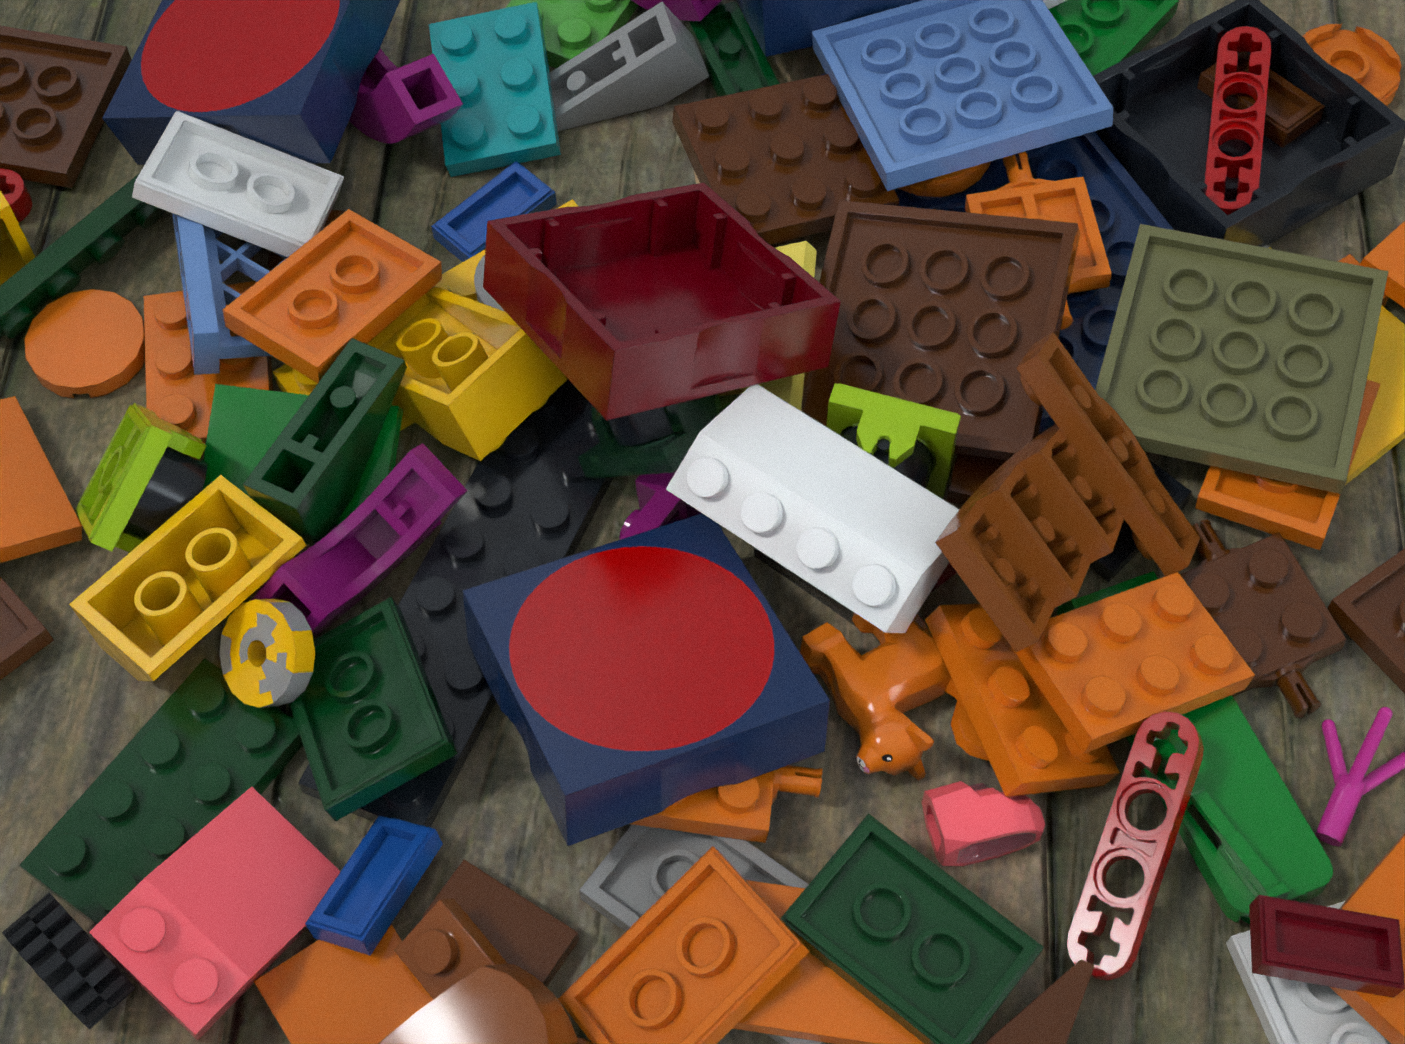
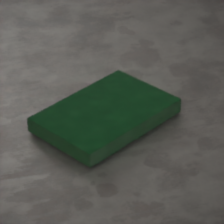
M392 597L314 639L315 660L313 674L306 690L293 702H290V706L324 810L335 821L458 754L403 613Z
M869 813L781 917L783 922L803 942L812 955L924 1044H972L1044 948Z

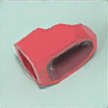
M962 781L924 791L922 807L925 824L936 859L942 866H967L999 858L1040 841L1045 821L1040 807L1026 795L1005 797L1004 792H999L993 787L989 788L983 783L968 786Z

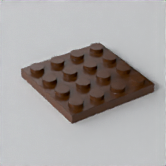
M839 200L819 283L841 301L829 366L805 373L802 412L827 427L829 399L834 384L840 383L958 413V415H961L954 453L1008 460L1039 434L1044 407L1043 405L1035 404L1028 397L1021 383V374L1016 367L1032 344L1052 332L1059 338L1080 237L1078 223Z

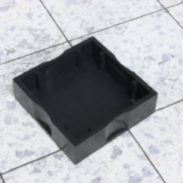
M1236 0L1188 25L1185 30L1168 42L1155 48L1135 53L1093 76L1113 106L1112 126L1095 132L1171 227L1176 231L1259 247H1263L1266 244L1270 245L1392 175L1405 138V121L1351 76L1344 74L1324 61L1310 47L1303 36L1259 0ZM1249 26L1265 32L1270 39V69L1323 104L1325 108L1319 122L1283 148L1265 135L1263 136L1259 188L1253 191L1249 204L1227 215L1206 196L1207 185L1204 182L1213 99L1199 90L1197 86L1200 73L1217 62L1218 45L1221 38L1228 31L1236 27ZM1238 139L1228 140L1219 147L1222 153L1232 157L1243 156L1252 149L1248 143ZM1226 177L1224 201H1236L1238 178Z

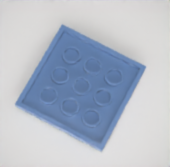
M921 0L812 31L813 50L825 73L829 75L831 82L836 87L838 98L851 123L854 125L887 191L1108 128L1113 124V106L1043 0Z

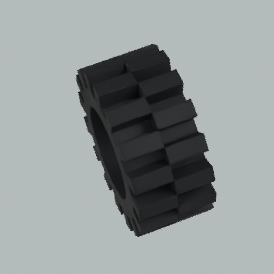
M50 892L2 932L9 943L19 952L20 956L33 968L34 972L89 1030L136 989Z

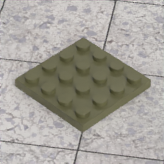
M1140 224L1095 391L1100 398H1103L1118 413L1146 452L1342 494L1347 480L1388 271Z

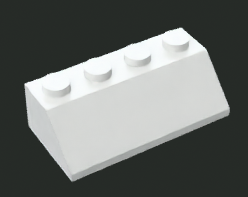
M759 384L748 387L699 432L666 490L885 633H905L943 573L949 561L935 542L960 510Z

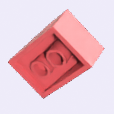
M250 787L148 874L89 933L108 955L198 1041L251 987L254 981L307 929L305 923L341 871L253 787Z

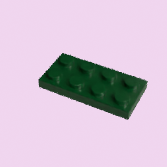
M204 658L19 866L27 875L96 926L148 874L250 787H253L260 795L266 790L303 746L295 719L276 706L258 708L244 704L231 692L222 670Z

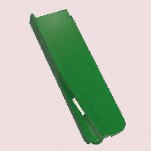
M1154 571L1080 598H1073L1058 606L1057 615L1149 583L1158 578ZM1230 695L1183 714L1182 716L1188 718L1201 735L1204 751L1178 832L1222 912L1227 918L1236 923H1239L1241 919L1243 922L1250 924L1249 904L1258 895L1305 902L1323 893L1333 876L1331 861L1233 696ZM1171 730L1167 739L1155 738L1152 743L1161 754V763L1157 774L1154 775L1144 768L1148 778H1154L1166 784L1172 790L1176 788L1178 780H1169L1164 773L1169 757L1172 753L1184 755L1188 748L1178 737V730ZM1136 733L1133 734V735H1130V736L1126 737V739H1127V741L1129 742L1131 748H1132V745H1133V742H1134ZM1159 796L1162 804L1164 805L1167 811L1165 800ZM1191 804L1197 808L1222 841L1218 849L1187 811Z

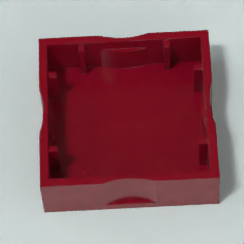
M704 182L630 195L603 204L562 207L487 221L483 288L606 420L823 369L829 366L841 301L791 257L783 254L763 240L747 219Z

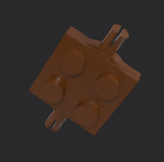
M1202 520L1200 526L1198 523L1193 524L1192 527L1200 537L1196 551L1202 562L1196 568L1180 575L1255 674L1245 690L1232 696L1234 697L1253 688L1278 686L1294 712L1295 718L1304 717L1306 712L1308 715L1320 708L1321 702L1314 695L1302 673L1313 662L1341 651L1347 639L1280 533H1276L1243 548L1225 549L1211 526L1210 520Z

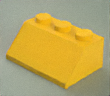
M220 475L69 605L97 644L138 681H155L271 578L283 564L298 554L306 544L301 536Z

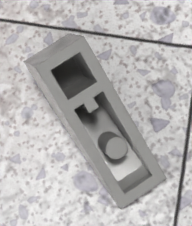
M660 2L550 72L557 130L562 131L662 106L708 78L709 74L693 34L663 2Z

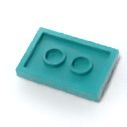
M537 2L429 24L432 54L434 53L463 103L450 119L440 123L445 166L451 177L509 166L515 161L524 163L561 155L542 17Z

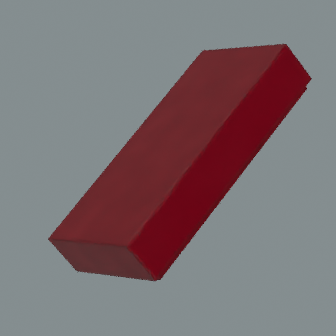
M1258 895L1249 904L1252 973L1392 998L1405 989L1399 919Z

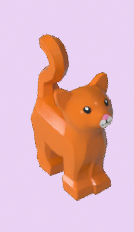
M854 613L852 621L861 633L874 634L881 644L863 655L850 645L841 631L828 622L802 636L800 654L812 673L819 674L826 683L838 715L852 726L860 736V747L856 759L859 768L864 773L869 775L882 771L895 776L908 771L918 781L923 779L926 773L921 757L923 751H927L933 746L934 740L915 725L904 713L945 694L954 697L957 701L950 723L956 744L970 756L986 761L989 760L932 634L929 633L925 621L918 614L905 633H885Z

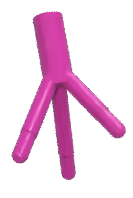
M1382 707L1379 709L1349 773H1347L1335 723L1330 719L1322 722L1321 727L1335 787L1315 832L1319 840L1333 846H1342L1361 797L1405 769L1404 751L1365 776L1392 718V710L1390 708Z

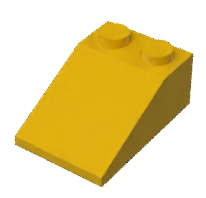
M436 286L431 288L367 343V345L403 359L406 363L407 369L392 405L401 407L406 416L442 444L479 461H482L489 453L498 449L504 443L506 437L532 412L544 406L549 396L567 380L566 376L505 311Z

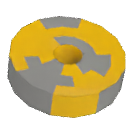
M254 599L240 604L228 617L221 634L219 656L222 673L231 692L244 704L262 708L293 702L306 690L314 670L315 646L312 630L306 618L292 603L279 599Z

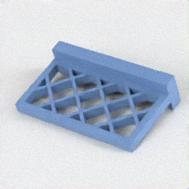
M172 213L194 375L220 373V359L272 356L241 336L231 337L230 330L225 327L222 310L226 307V304L229 305L241 295L223 284L235 271H240L256 282L270 272L250 260L262 247L246 242L235 251L217 240L223 232ZM275 253L278 256L282 257L284 260L288 258L278 253Z

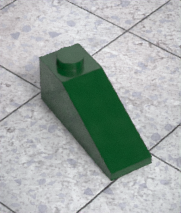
M351 338L243 483L251 499L301 536L306 544L313 546L324 538L352 500L407 369L405 361Z

